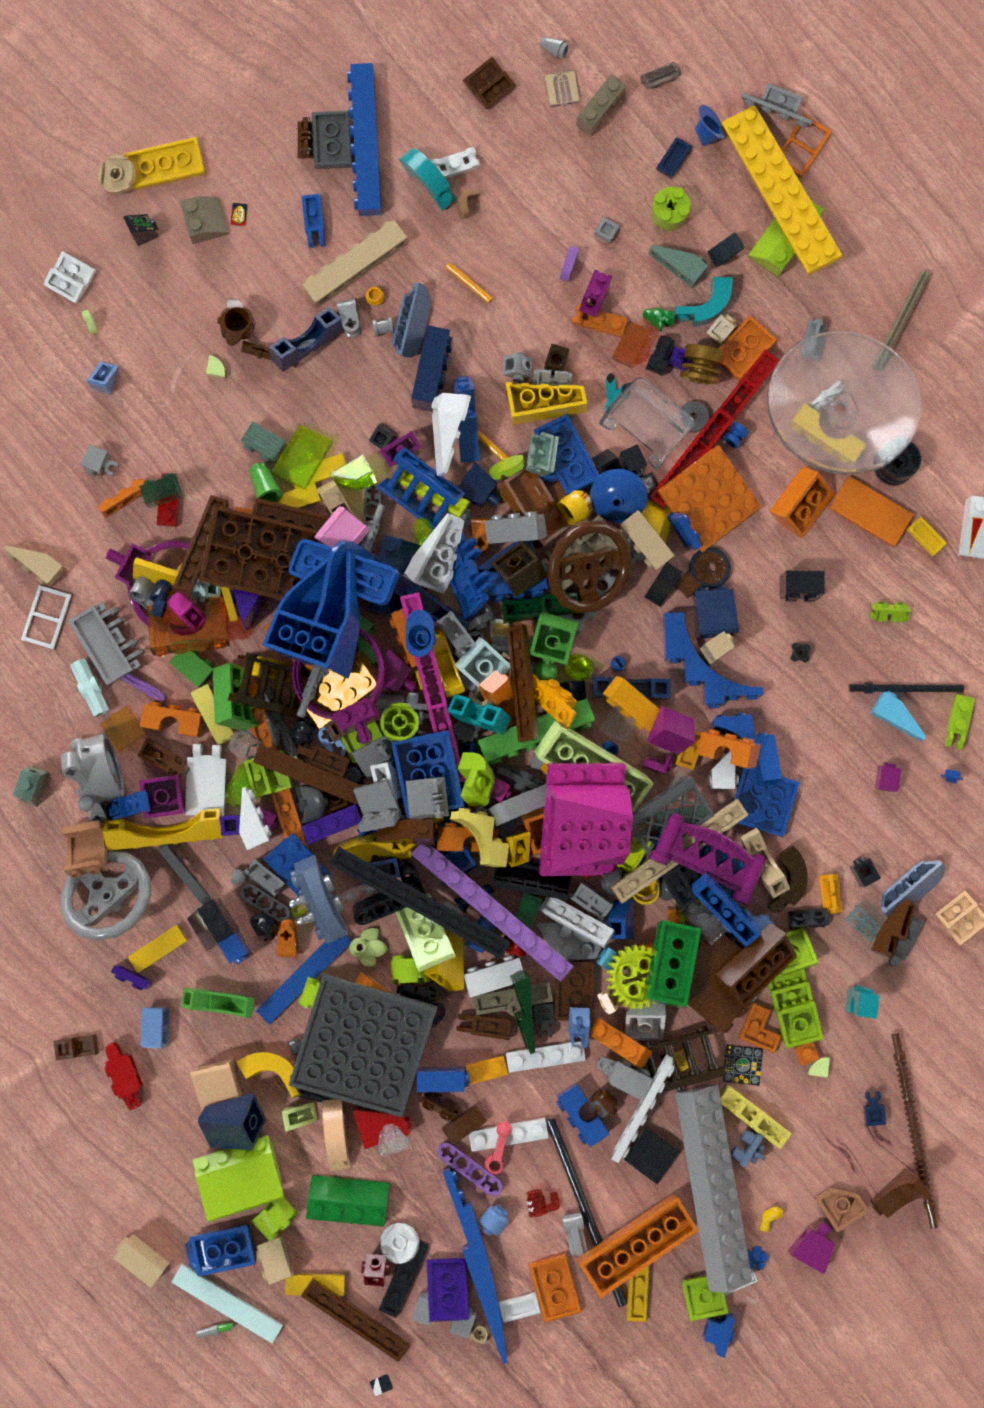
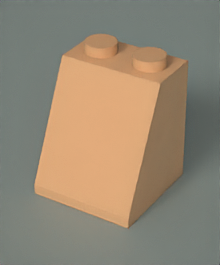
M234 1059L197 1067L190 1072L202 1112L205 1106L242 1096Z

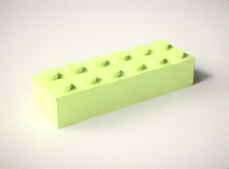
M557 720L554 721L534 751L538 759L546 764L624 763L626 765L624 784L630 791L632 812L637 809L654 784L641 771L572 729L564 728Z

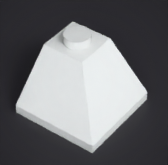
M650 1002L649 1008L643 1005L642 1009H637V1007L629 1009L626 1012L624 1033L638 1041H663L666 1018L665 1005L660 1003L652 1004Z

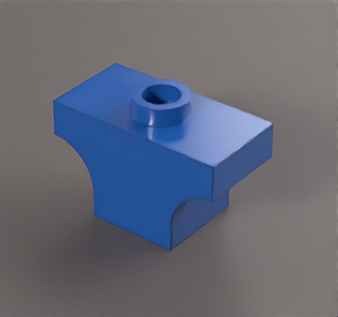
M729 1312L718 1319L707 1318L702 1335L704 1341L715 1345L717 1356L724 1358L729 1342L732 1343L734 1338L733 1326L735 1317Z

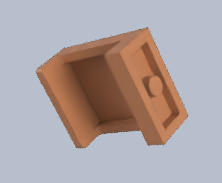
M100 820L62 827L63 835L67 838L68 866L63 867V871L70 877L79 878L84 874H99L101 871L108 870L107 849L103 836L104 824Z

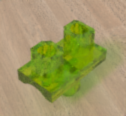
M418 518L413 524L416 532L414 533V538L419 540L420 546H422L433 532V529H430L429 521L425 518Z

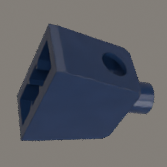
M477 463L473 464L458 486L459 489L466 493L463 498L480 508H483L487 501L497 507L502 499L501 496L494 492L497 488L496 481Z

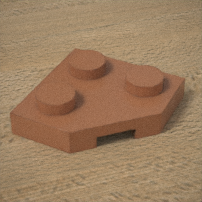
M830 1187L815 1197L818 1205L837 1233L870 1212L860 1195L855 1192Z

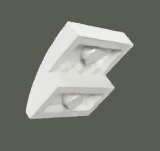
M62 251L55 267L50 269L43 285L77 303L97 270Z

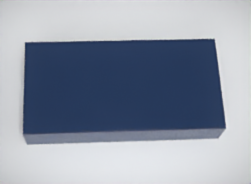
M676 137L656 167V170L672 179L691 151L692 146Z

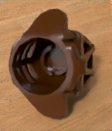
M231 298L227 301L226 309L217 318L221 335L230 346L237 345L240 340L249 339L256 325L251 311L246 309L236 298Z

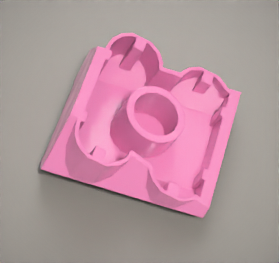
M339 506L315 535L314 539L320 544L332 548L344 540L359 544L369 532L367 525H364L349 513L346 508Z

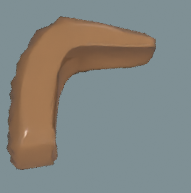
M464 191L458 197L457 208L460 219L468 217L467 201L479 197L480 192Z

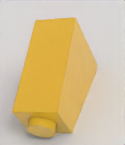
M446 930L456 957L424 970V974L449 992L464 989L463 939L453 932Z

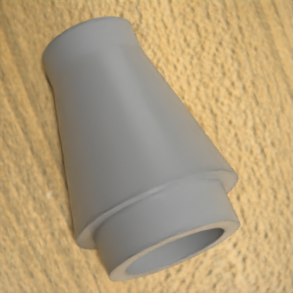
M544 36L540 42V47L556 58L564 59L567 55L569 44L565 40Z

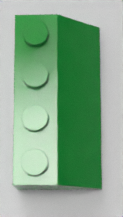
M312 1175L306 1219L384 1227L390 1182Z

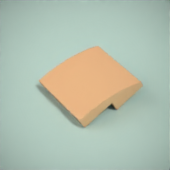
M963 891L935 913L940 923L959 946L963 945L984 928V914L966 891Z

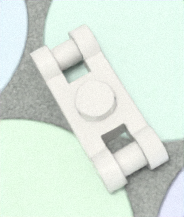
M474 147L441 159L431 160L446 179L478 169L481 166L479 160L476 159L475 155L477 153ZM469 159V163L464 164L463 160ZM445 166L446 170L441 171L440 167Z

